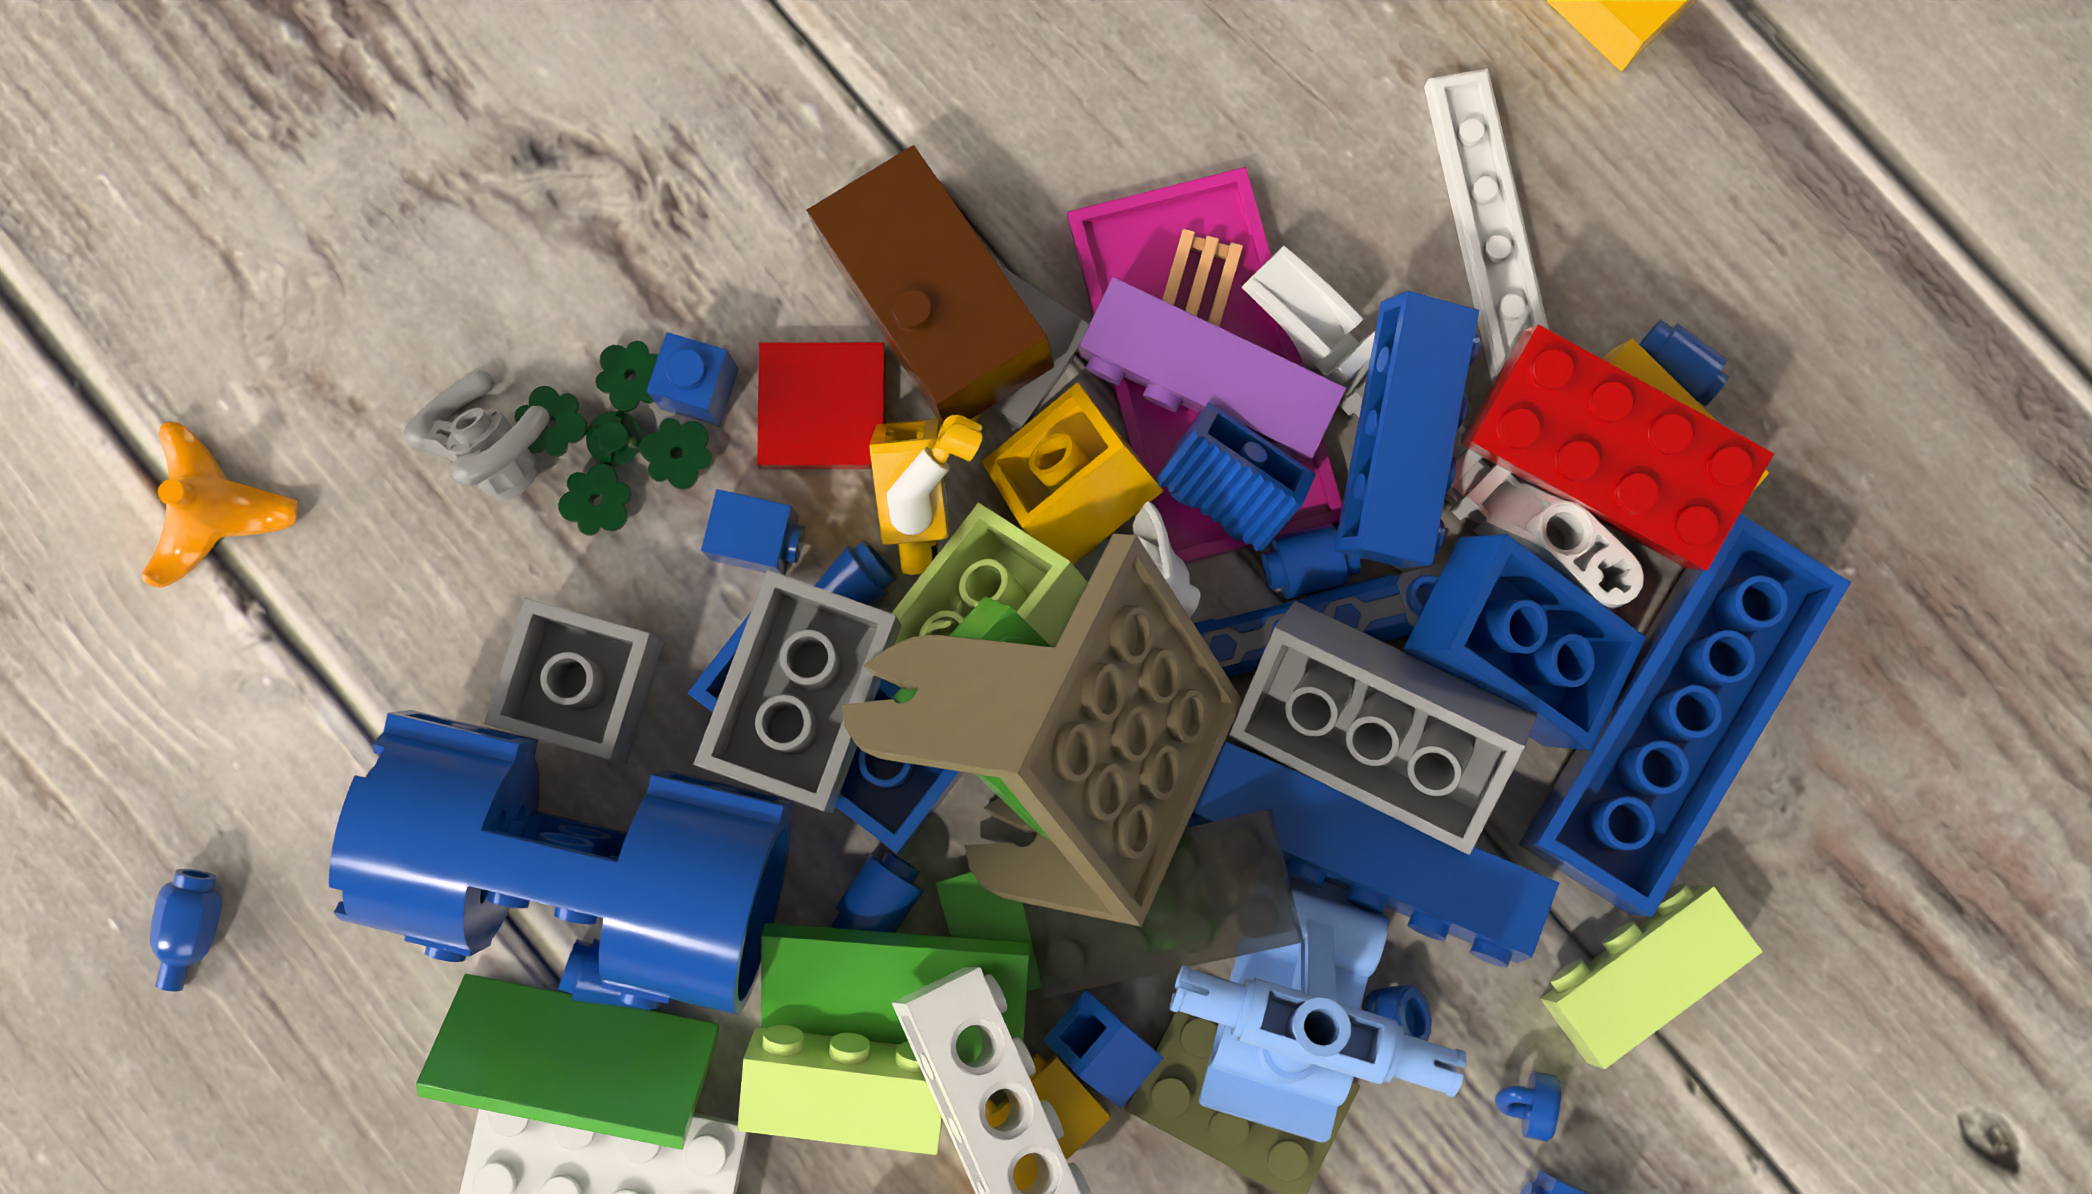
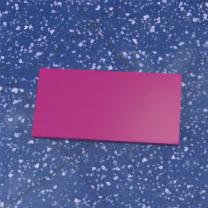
M1246 167L1067 212V222L1093 316L1112 277L1162 300L1182 231L1186 229L1195 232L1194 236L1206 239L1207 236L1218 238V243L1230 246L1231 242L1243 245L1219 328L1303 367L1300 354L1287 333L1241 288L1272 258ZM1192 250L1189 252L1174 303L1175 307L1184 311L1186 310L1202 254ZM1217 257L1213 258L1197 313L1198 318L1207 322L1225 264L1224 259ZM1123 377L1120 385L1111 384L1126 439L1156 479L1171 450L1199 413L1183 405H1180L1177 412L1164 409L1143 397L1146 390L1145 387ZM1323 437L1313 458L1307 464L1296 460L1314 472L1316 476L1303 505L1276 536L1329 522L1333 526L1339 525L1343 504ZM1161 487L1164 491L1150 502L1154 504L1162 517L1171 548L1176 556L1183 560L1185 564L1253 547L1252 544H1245L1244 541H1238L1230 537L1223 530L1220 522H1213L1210 515H1202L1199 508H1191V506L1181 504L1175 500L1167 487Z

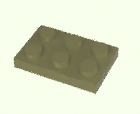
M1173 1011L1154 1048L1164 1058L1129 1098L1124 1107L1125 1111L1279 1194H1308L1358 1093L1360 1085L1354 1081L1352 1082L1346 1100L1337 1108L1331 1137L1323 1143L1204 1107L1199 1103V1096L1218 1023L1180 1011Z

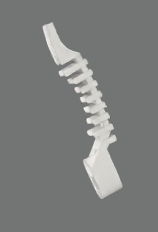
M1283 246L1241 288L1283 328L1296 346L1306 369H1311L1314 373L1346 387L1341 398L1342 401L1338 405L1348 415L1355 413L1359 417L1375 331L1358 342L1349 332L1363 318L1327 282L1288 248ZM1462 425L1457 430L1452 455L1456 460V474L1450 489L1445 493V499L1453 505L1449 510L1459 520L1466 517L1479 523L1473 530L1479 536L1509 535L1610 611L1627 604L1637 597L1642 589L1644 579L1641 564L1617 538L1588 510L1579 504L1563 500L1529 484H1521L1511 475V472L1496 464L1490 468L1481 460L1482 456L1460 445L1461 441L1458 438L1466 431ZM1547 524L1554 525L1564 535V550L1558 549L1549 541L1546 533ZM1603 577H1605L1607 581L1603 584V587L1601 588L1599 583L1602 581Z

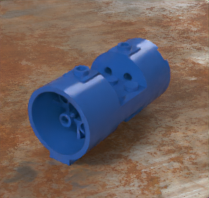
M414 710L387 713L383 733L373 743V751L375 754H379L380 757L375 766L369 770L366 777L354 776L342 806L335 831L329 867V888L342 890L343 902L339 901L334 910V914L338 919L404 935V941L426 946L425 955L448 962H463L466 956L470 957L491 946L492 939L500 929L510 908H528L530 901L555 906L554 916L572 923L590 925L596 923L597 917L603 918L599 946V973L603 982L602 988L620 992L621 1002L634 1007L656 1009L660 1007L661 1002L668 1004L672 1000L735 1015H739L742 1012L761 969V935L765 923L774 924L789 855L791 838L790 816L794 800L664 770L651 775L647 794L642 800L628 832L538 811L540 783L539 770L534 759L538 739Z

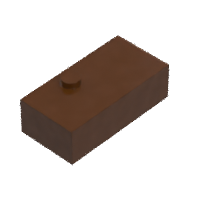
M915 145L910 146L806 209L822 246L941 425L951 415H961L968 419L974 418L1054 368L1046 333Z

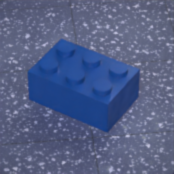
M1502 534L1459 537L1403 649L1432 666L1536 714L1537 718L1529 737L1540 745L1592 751L1646 637L1509 535Z

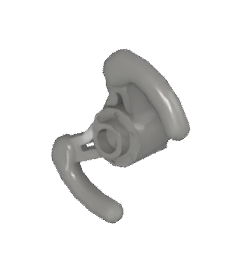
M479 371L455 383L422 408L405 426L404 438L412 449L422 450L454 461L451 473L457 483L468 486L477 485L480 490H483L488 496H493L495 500L506 501L523 493L534 482L537 476V470L534 467L536 460L528 447L547 426L550 416L545 408L531 406L516 425L512 427L500 410L473 408L462 413L454 422L445 421L468 403L492 390L494 382L491 375L487 372Z

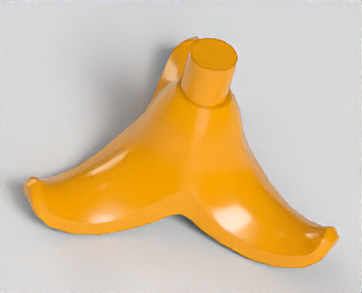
M174 421L165 422L161 425L159 437L168 465L169 479L160 484L158 496L163 503H166L167 510L159 544L149 563L142 571V580L159 588L175 583L193 570L222 537L275 532L292 527L295 524L298 509L297 500L228 479L208 449L188 427Z

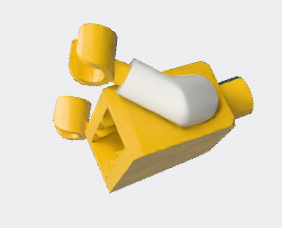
M980 414L972 419L961 415H951L945 419L942 425L938 419L876 424L869 446L882 544L899 545L901 571L904 574H923L938 554L937 540L948 538L949 512L945 475L950 470V466L946 460L950 454L969 462L973 459L983 438L981 433L982 425L977 423Z

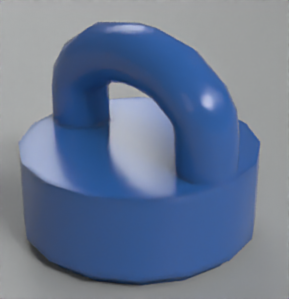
M1414 985L1391 986L1372 990L1367 995L1363 1006L1364 1011L1396 1020L1398 1025L1403 1026L1404 1035L1428 1041L1432 1025L1431 1011L1426 997L1419 988Z
M1533 1071L1529 1077L1527 1087L1509 1086L1501 1089L1496 1094L1495 1106L1498 1110L1507 1116L1522 1119L1523 1137L1548 1142L1549 1139L1553 1138L1561 1104V1082L1556 1075Z

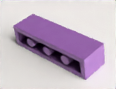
M1112 277L1079 345L1080 356L1089 360L1086 370L1097 377L1116 385H1120L1123 377L1146 388L1143 394L1144 398L1172 412H1177L1180 405H1183L1200 413L1206 404L1210 402L1293 459L1307 464L1313 458L1346 390V387Z

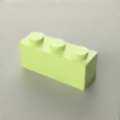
M1686 883L1675 886L1667 891L1657 908L1658 912L1639 926L1634 921H1630L1615 929L1602 941V945L1606 949L1604 952L1587 964L1582 959L1576 960L1562 968L1550 979V983L1554 988L1540 999L1586 1063L1602 1069L1608 1068L1762 953L1760 947L1714 886H1692L1689 888Z
M774 1025L768 1028L755 1027L743 1059L737 1131L937 1155L943 1118L909 1041L894 1044L869 1041L866 1037L855 1033H840L835 1036L804 1033L790 1025Z

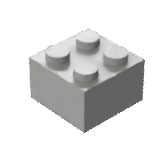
M524 598L484 724L627 764L664 641L648 632Z

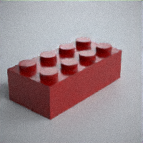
M1539 324L1522 332L1460 442V445L1547 493L1579 504L1600 522L1682 567L1707 571L1775 454Z

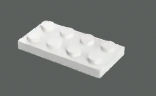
M479 1109L460 1194H736L749 1132L737 1131L738 1121L694 1113L683 1150Z

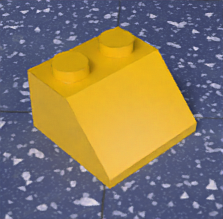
M1078 382L981 461L1022 529L1028 535L1069 560L1072 564H1075L1083 556L1092 552L1106 537L1132 516L1139 513L1147 501L1151 502L1164 491L1159 487L1158 482L1139 456Z

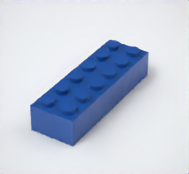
M1740 514L1708 570L1685 569L1646 633V639L1593 750H1575L1518 845L1628 915L1652 917L1851 582Z

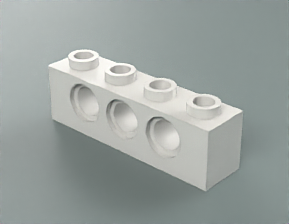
M963 967L892 1002L976 1194H1091L1089 1185L1079 1167L1074 1162L1068 1164L1057 1141L1064 1136L1061 1122L1051 1104L1046 1099L1040 1101L1029 1078L1035 1074L1034 1062L1023 1041L1017 1036L1012 1038L1001 1015L1007 1011V1003L999 984L991 974L984 976L980 967ZM973 1026L981 1035L982 1050L974 1062L966 1065L957 1054L956 1042L958 1036L965 1028ZM1002 1089L1010 1101L1009 1115L1001 1125L991 1127L985 1117V1105L992 1093ZM1031 1153L1037 1161V1177L1030 1187L1019 1191L1013 1178L1014 1168L1020 1158Z

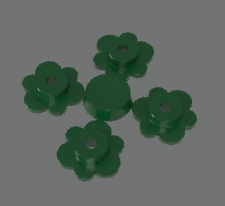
M633 341L628 344L626 349L620 345H611L602 351L599 362L604 371L597 375L596 386L601 392L609 394L611 404L619 411H609L599 415L592 421L589 428L586 420L577 413L580 407L578 399L569 393L560 396L555 389L549 386H540L534 389L529 396V405H522L515 412L514 417L517 423L531 406H541L547 410L550 416L549 422L556 420V424L551 428H548L547 424L538 438L528 447L532 454H538L546 450L553 457L563 456L568 450V443H577L586 435V444L590 454L602 464L592 466L586 475L581 472H575L567 479L569 492L560 498L558 510L560 515L567 521L577 522L579 531L587 536L597 534L601 528L611 532L620 530L627 522L628 513L624 505L630 501L632 492L628 485L618 482V475L611 466L626 465L633 461L641 452L643 458L650 462L648 474L654 481L664 482L668 479L673 487L686 490L696 484L699 477L698 470L708 469L713 461L712 454L705 448L708 444L709 435L702 424L687 422L681 426L676 419L668 418L660 424L659 432L649 433L642 439V431L638 422L626 413L637 408L640 401L647 404L654 402L646 391L659 355L649 354L648 347L642 341ZM637 374L634 380L628 381L629 375ZM678 450H682V456L680 458L675 459L674 453ZM597 497H601V503L598 506H594V500Z

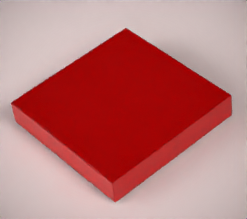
M759 342L757 466L759 469H872L869 445L876 424H885L886 347L884 342Z

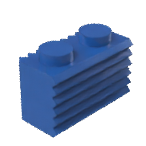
M1208 402L1178 443L1175 444L1156 480L1159 487H1167L1172 497L1181 504L1191 506V508H1199L1202 515H1210L1213 522H1220L1223 530L1233 539L1244 541L1245 544H1252L1255 551H1263L1303 505L1316 474Z

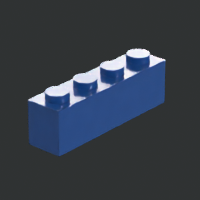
M1406 291L1381 301L1334 552L1402 568L1430 566L1433 564V558L1440 550L1444 539L1445 526L1443 520H1441L1445 493L1450 489L1456 474V460L1452 456L1456 434L1464 422L1468 409V398L1464 393L1468 369L1477 356L1480 344L1479 333L1476 331L1479 315L1478 309L1412 291Z

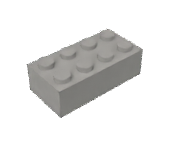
M1295 601L1272 632L1228 737L1470 855L1526 746L1537 715Z

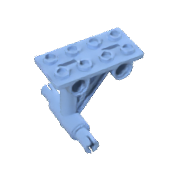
M1263 855L1259 864L1230 980L1192 970L1189 966L1182 965L1174 987L1177 988L1176 994H1172L1171 1011H1180L1218 1023L1199 1096V1103L1213 1110L1323 1143L1331 1137L1337 1108L1346 1100L1354 1077L1377 1084L1382 1082L1389 1083L1392 1077L1444 1092V1095L1454 1097L1461 1086L1464 1076L1455 1072L1457 1067L1462 1069L1466 1067V1051L1453 1050L1404 1035L1403 1026L1398 1025L1396 1020L1360 1010L1368 977L1376 970L1384 949L1388 931V917L1383 916V914L1369 912L1351 904L1346 900L1349 891L1326 881L1323 882L1321 888L1296 881L1285 874L1286 864Z

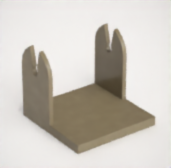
M1112 534L1056 647L943 635L912 637L887 648L863 666L869 673L908 691L917 689L914 697L905 703H897L894 699L843 704L841 708L845 729L863 752L885 760L1001 778L1051 839V841L1031 828L1000 798L985 806L984 809L991 816L1026 833L1037 832L1034 841L1025 847H1019L1014 842L965 845L969 868L985 890L1008 900L1141 927L1243 700L1137 535Z

